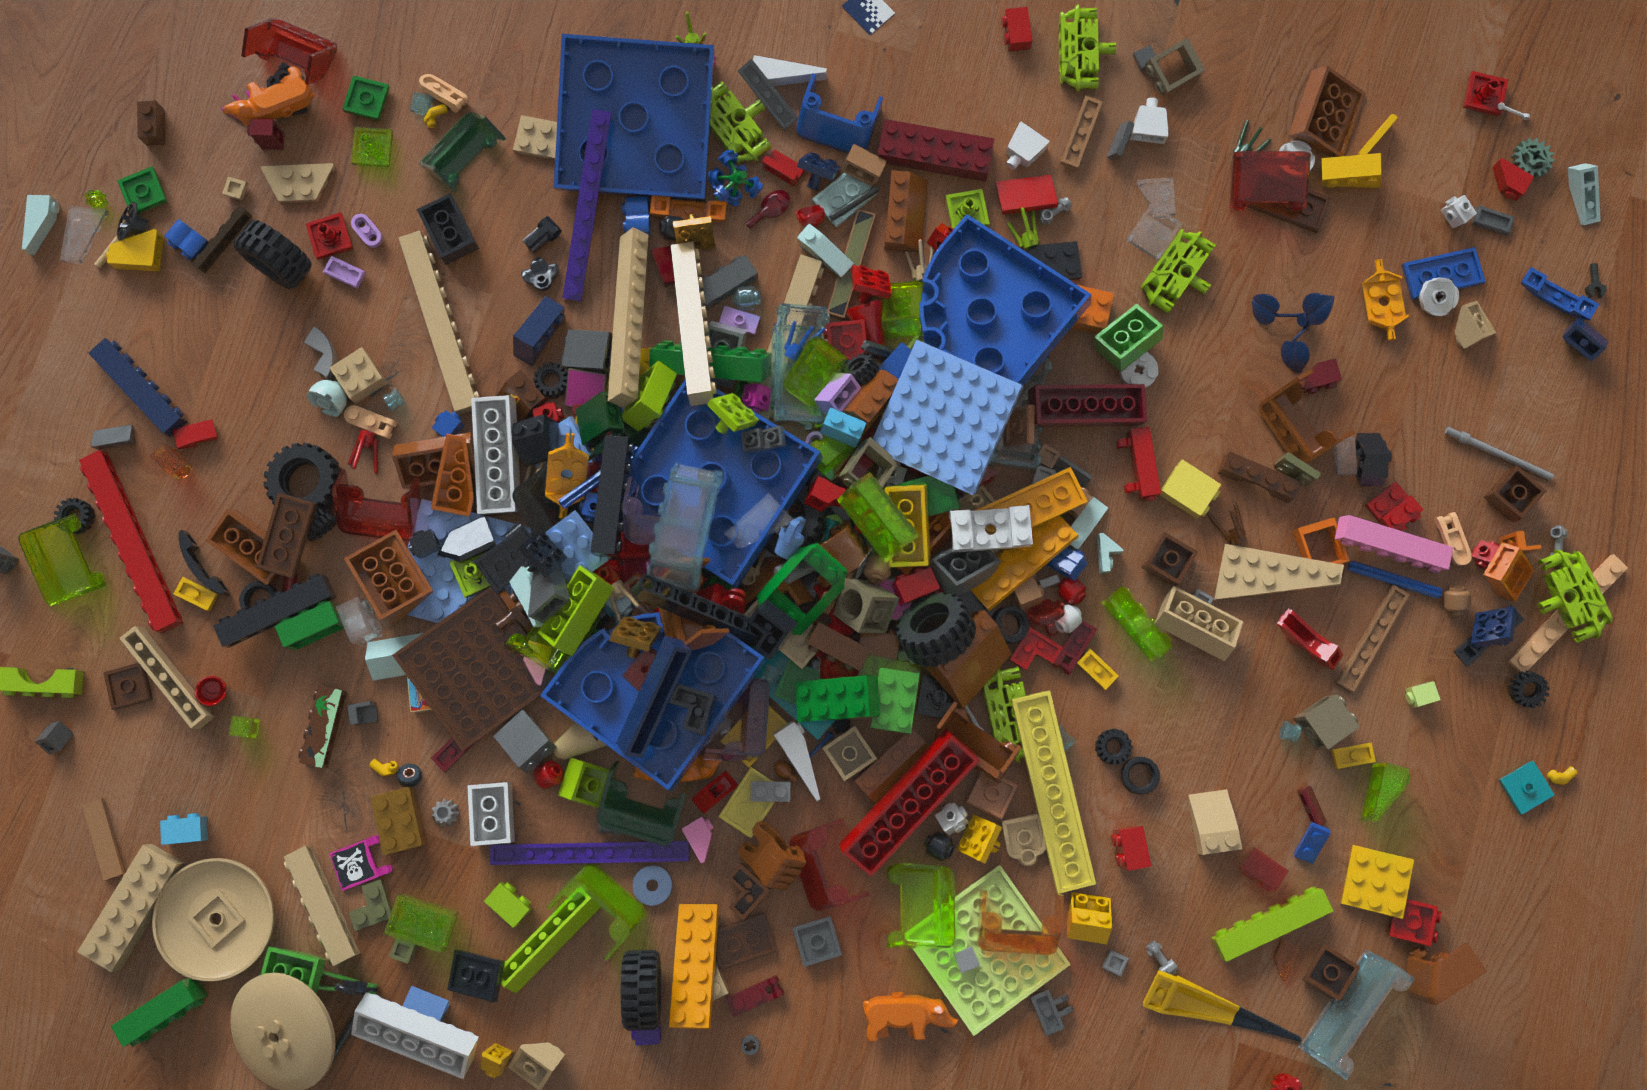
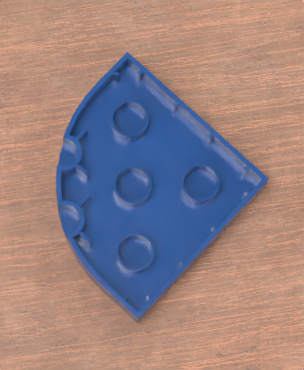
M966 214L936 250L922 281L923 293L921 302H919L924 343L1024 385L1090 306L1091 294Z
M660 612L633 616V618L662 626L661 634L649 652L640 649L638 658L628 657L626 655L628 646L610 641V635L616 627L609 631L603 628L577 648L574 655L565 661L540 696L664 788L673 791L767 660L731 633L726 634L713 645L692 650L677 683L718 697L706 735L701 736L682 729L688 710L668 702L643 758L625 755L616 742L661 643L666 636Z

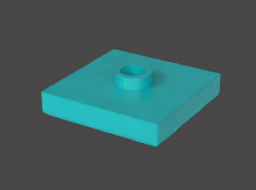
M1534 761L1524 764L1498 780L1519 815L1555 796Z

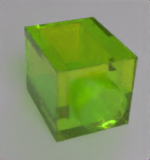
M232 716L229 735L257 738L260 719Z

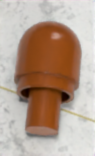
M780 760L775 763L774 772L784 780L789 779L794 784L799 779L793 773V767L786 761Z

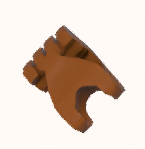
M846 520L828 530L832 538L818 544L844 566L848 574L860 566L868 555V550L863 545L864 541L861 536H858V531L855 530V527L853 528L849 520ZM821 575L817 578L821 587L831 586Z
M764 821L756 822L752 833L758 839L760 846L745 842L739 846L737 852L753 869L764 886L787 890L790 884L796 880V876L801 873V868L806 864L804 852L797 845L795 847H787L784 839L768 823Z

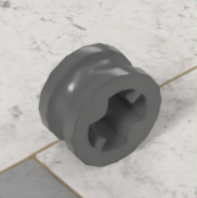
M747 1035L742 1040L741 1049L746 1055H754L759 1049V1040L754 1035ZM750 1040H753V1045H756V1047L748 1050L745 1042L749 1043Z

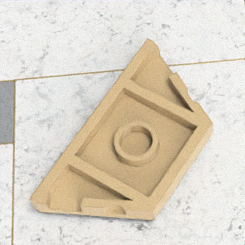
M333 163L261 166V169L281 204L309 203L319 201L322 190L326 188L329 182L327 179L331 171L334 172L335 165Z

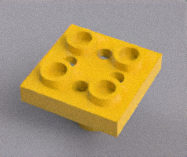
M973 814L957 850L985 864L990 853H996L999 850L993 846L995 845L1000 848V842L997 841L1002 827Z

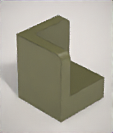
M396 937L389 957L407 964L414 962L421 942H411Z

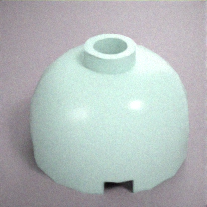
M321 380L315 383L306 395L309 402L315 408L319 405L324 409L322 411L324 414L332 417H338L343 412L347 403V395L337 381Z

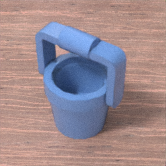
M801 516L790 522L788 528H781L774 550L778 556L789 560L799 549L800 545L803 544L805 538L801 535L806 519Z

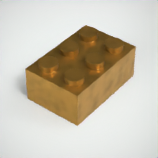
M406 787L370 797L383 855H390L427 845L415 787Z

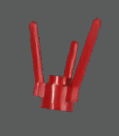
M360 430L348 461L349 465L353 462V469L357 466L362 448L370 449L373 446L374 473H378V440L374 439L375 433Z

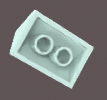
M423 633L368 642L365 661L372 680L376 681L406 675L392 655Z

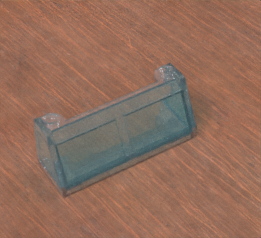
M1366 949L1355 963L1360 966V969L1341 1001L1337 1004L1330 1000L1298 1047L1328 1071L1344 1080L1348 1079L1354 1069L1353 1061L1347 1054L1391 989L1406 991L1415 980V978L1399 966Z

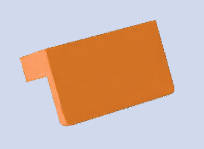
M1516 531L1500 537L1501 543L1519 547L1524 554L1542 549L1541 545L1526 546L1524 531Z

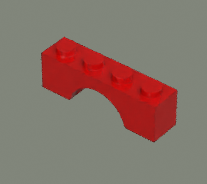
M820 476L810 484L804 504L820 512L830 506L843 508L853 518L855 530L870 538H874L881 531L886 517V511L879 506L869 503L862 497L856 496L845 488L839 487Z

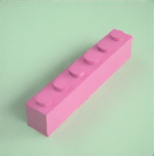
M1351 515L1339 517L1335 540L1341 541L1342 545H1355L1361 551L1377 552L1376 555L1381 557H1394V561H1407L1413 567H1426L1428 571L1433 573L1449 570L1453 547Z

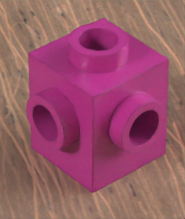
M758 383L745 385L742 403L758 414L762 411H768L771 388Z

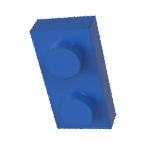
M1311 822L1294 852V857L1314 864L1331 834L1330 829Z

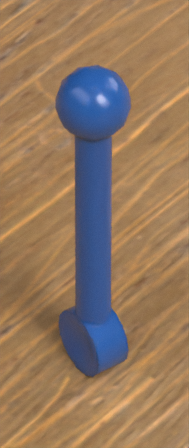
M828 732L825 739L809 754V757L811 758L828 740L833 739L834 734Z

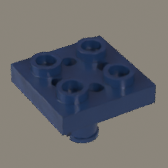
M813 152L805 154L799 159L797 165L798 168L811 172L807 187L811 188L813 186V190H818L822 177L832 181L840 173L842 166L837 165L838 163L834 160H824L820 158L819 154Z
M1514 606L1475 613L1471 640L1474 648L1496 644L1499 646L1504 644L1506 646L1513 642L1517 610Z

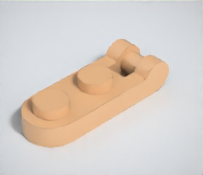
M425 74L420 77V89L449 106L453 112L457 113L461 110L462 105H466L469 102V97L465 93L431 74Z
M356 405L349 406L344 411V418L351 425L373 432L389 440L392 437L393 427L396 428L398 423L393 419ZM382 424H386L384 430H381Z
M1452 512L1447 514L1446 517L1440 516L1435 518V524L1441 533L1444 544L1453 547L1451 562L1456 566L1468 564L1471 561L1472 554L1457 514ZM1450 523L1452 525V529L1448 530L1446 524Z

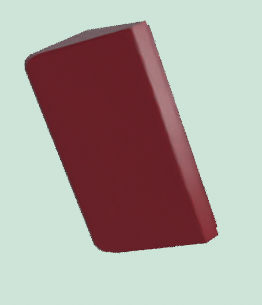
M670 247L651 249L664 286L667 287L675 284Z
M1307 786L1298 790V795L1310 822L1323 826L1327 821L1312 787Z

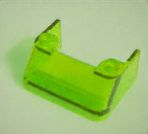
M590 863L585 865L562 888L546 908L549 910L555 908L564 896L571 901H576L587 893L615 918V921L609 928V933L617 943L604 957L607 961L645 918L646 909L598 865Z

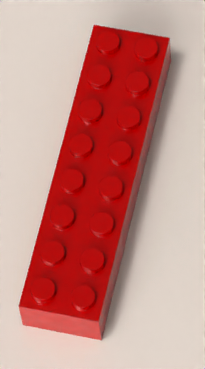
M946 728L839 843L842 853L872 877L980 761L977 755Z

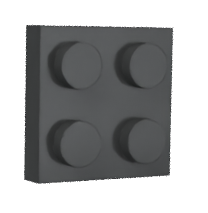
M831 915L792 927L804 967L842 955Z

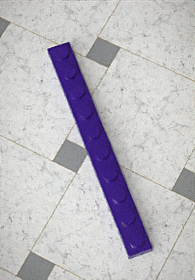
M592 109L562 297L564 299L582 302L612 115L611 112Z
M688 841L490 845V865L689 861Z

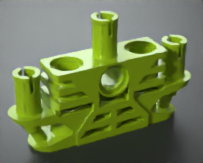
M1079 4L1075 6V9L1068 11L1066 14L1063 12L1059 14L1060 84H1063L1064 81L1074 87L1077 92L1080 89H1098L1099 54H1116V42L1098 43L1097 8H1079ZM1073 18V22H1066V20ZM1085 47H1091L1092 50H1087ZM1065 74H1072L1073 78H1069Z
M722 81L712 89L710 130L725 150H734V153L743 151L745 153L737 157V165H740V161L744 160L759 162L758 157L772 149V146L767 142L766 138L763 139L762 131L752 118L764 111L765 107L758 99L755 103L744 109L731 90H728ZM739 117L744 118L741 122L736 121Z
M1181 229L1146 278L1140 290H1145L1150 306L1154 304L1168 314L1188 285H1191L1203 293V295L1207 292L1211 284L1198 277L1196 273L1216 244L1201 236L1202 231L1198 233L1183 232L1184 229ZM1187 238L1190 241L1188 243H1185L1180 239ZM1189 251L1190 253L1187 258H1183L1185 252ZM1176 265H1178L1180 268L1176 273L1173 272ZM1181 272H1186L1189 277H1183ZM1168 279L1170 282L1165 288L1162 285ZM1149 284L1156 287L1155 292L1150 289Z
M1555 549L1553 555L1538 560V565L1547 563L1540 567L1542 571L1557 565L1560 568L1542 576L1552 598L1539 602L1537 604L1538 608L1545 607L1539 611L1542 614H1546L1554 609H1558L1567 629L1586 623V627L1572 632V637L1579 636L1574 638L1576 643L1591 637L1598 639L1601 636L1604 625L1611 624L1613 619L1592 571L1579 551H1574L1573 554ZM1565 594L1569 597L1568 602L1564 598Z
M1018 666L1004 670L998 669L982 687L992 737L1001 743L1010 741L1015 745L1021 742L1013 707L1009 711L1010 717L1014 720L1013 722H1009L1006 707L1012 706L1011 699L1023 697L1026 694L1023 681L1010 685H1003V682L1021 679L1020 673L1012 674L1020 671ZM996 682V688H988L990 684ZM1002 689H1004L1007 704H1005V699H1004V695H1003V690H1002ZM1010 725H1012L1015 741L1013 740ZM1022 746L1015 759L1018 763L1020 762L1019 759L1024 758Z

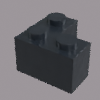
M1357 433L1354 451L1359 460L1355 476L1360 486H1383L1385 478L1388 477V464L1392 460V453L1389 451L1386 441L1383 440L1380 433Z
M768 599L756 608L748 620L749 624L763 634L754 649L768 660H771L780 652L798 625V622Z
M677 683L669 703L688 710L682 729L705 736L718 697Z

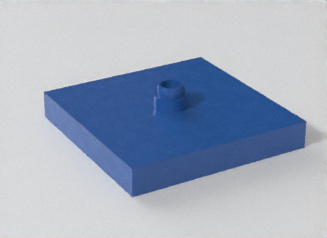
M562 34L554 189L557 191L579 192L592 109L612 113L599 194L664 196L671 199L706 201L714 45Z
M685 379L630 461L632 463V473L628 476L630 491L629 494H626L628 508L623 518L686 558H710V562L703 568L730 586L738 588L823 456L819 450L784 430L786 446L763 451L743 452L742 432L757 428L764 430L776 427L777 425L754 412V415L759 419L755 426L735 432L729 428L726 434H722L715 428L721 419L707 404L690 405ZM716 389L717 394H713L714 398L726 395Z

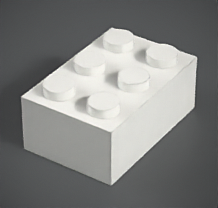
M512 782L468 785L470 845L515 842Z

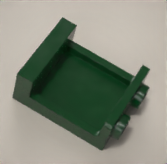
M601 391L575 409L581 443L584 446L597 447L600 445L599 438L608 432H621L624 430L621 408L616 404L608 402V392Z

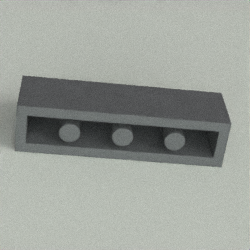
M746 255L734 258L728 266H721L715 271V274L702 278L704 288L701 289V292L704 291L706 303H702L703 306H706V310L758 279V273Z

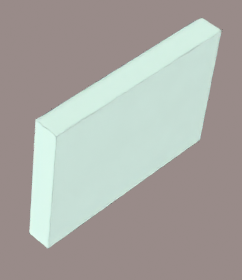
M843 173L816 195L812 202L824 208L825 217L837 228L856 213L858 209L878 195V193L832 221L829 218V214L872 188L862 181Z

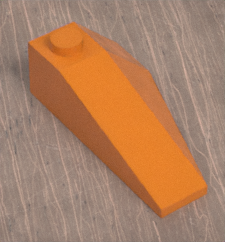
M446 433L431 509L470 517L474 495L466 437Z

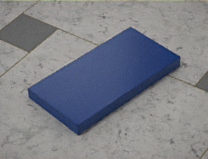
M1475 247L1406 262L1401 265L1411 300L1419 299L1423 284L1433 278L1450 279L1458 290L1482 285L1486 282Z

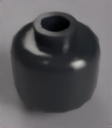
M665 216L663 220H660V235L665 240L676 241L673 222L682 221L683 218L680 216Z
M935 832L932 836L928 835L924 842L927 855L938 861L948 860L955 849L952 838L941 832Z

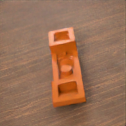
M652 196L650 215L661 218L665 216H680L683 220H687L688 215L695 214L698 218L711 217L712 222L725 221L727 203L709 200L708 203L671 200L670 197Z

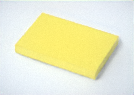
M750 767L718 816L750 838L754 835L752 829L756 822L763 821L775 803L751 801V781L773 782L752 767Z

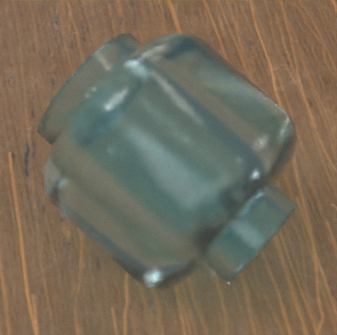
M740 286L737 288L736 293L733 294V303L741 311H753L761 305L762 295L755 286Z

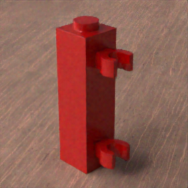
M1150 426L1130 429L1127 433L1128 438H1121L1116 441L1117 449L1130 447L1136 483L1125 484L1124 491L1125 493L1137 492L1139 500L1144 499L1145 502L1154 501L1161 494Z

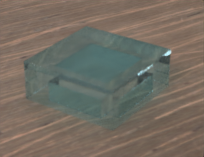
M414 92L410 111L426 115L432 107L434 98L427 94Z

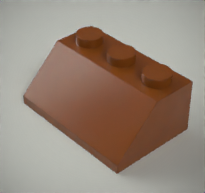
M879 370L878 373H875V378L872 377L870 382L867 381L865 385L861 384L859 392L842 411L847 415L866 422L863 430L865 433L886 409L899 380L885 370Z

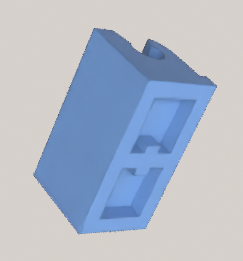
M411 986L403 1007L416 1010L420 1014L434 1017L436 1020L443 1022L450 1003L449 1000Z

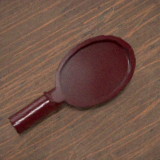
M776 190L769 193L761 203V211L757 212L756 215L745 223L749 229L752 228L764 217L775 218L783 214L790 204L789 194L784 190Z

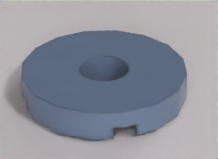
M656 865L646 866L639 870L632 884L636 898L643 904L650 906L659 905L664 902L671 894L673 887L668 871ZM649 880L657 881V890L650 891L648 889L647 883Z

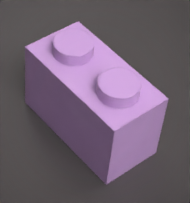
M836 373L814 401L824 414H828L830 407L842 412L861 387L852 374Z

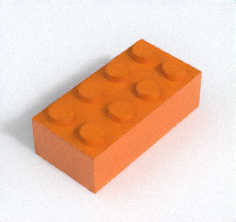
M1078 285L1091 294L1090 306L1071 328L1098 334L1107 327L1114 293Z

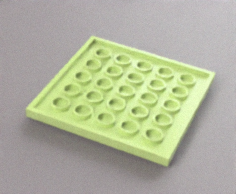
M1000 865L996 866L903 934L973 1036L1071 965ZM972 946L980 966L961 973L953 953Z

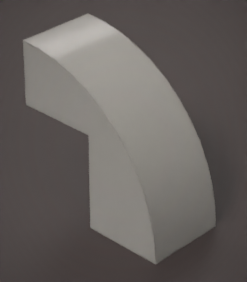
M313 327L304 343L322 354L314 370L321 376L333 381L335 376L330 367L338 362L336 350L332 342L319 329Z

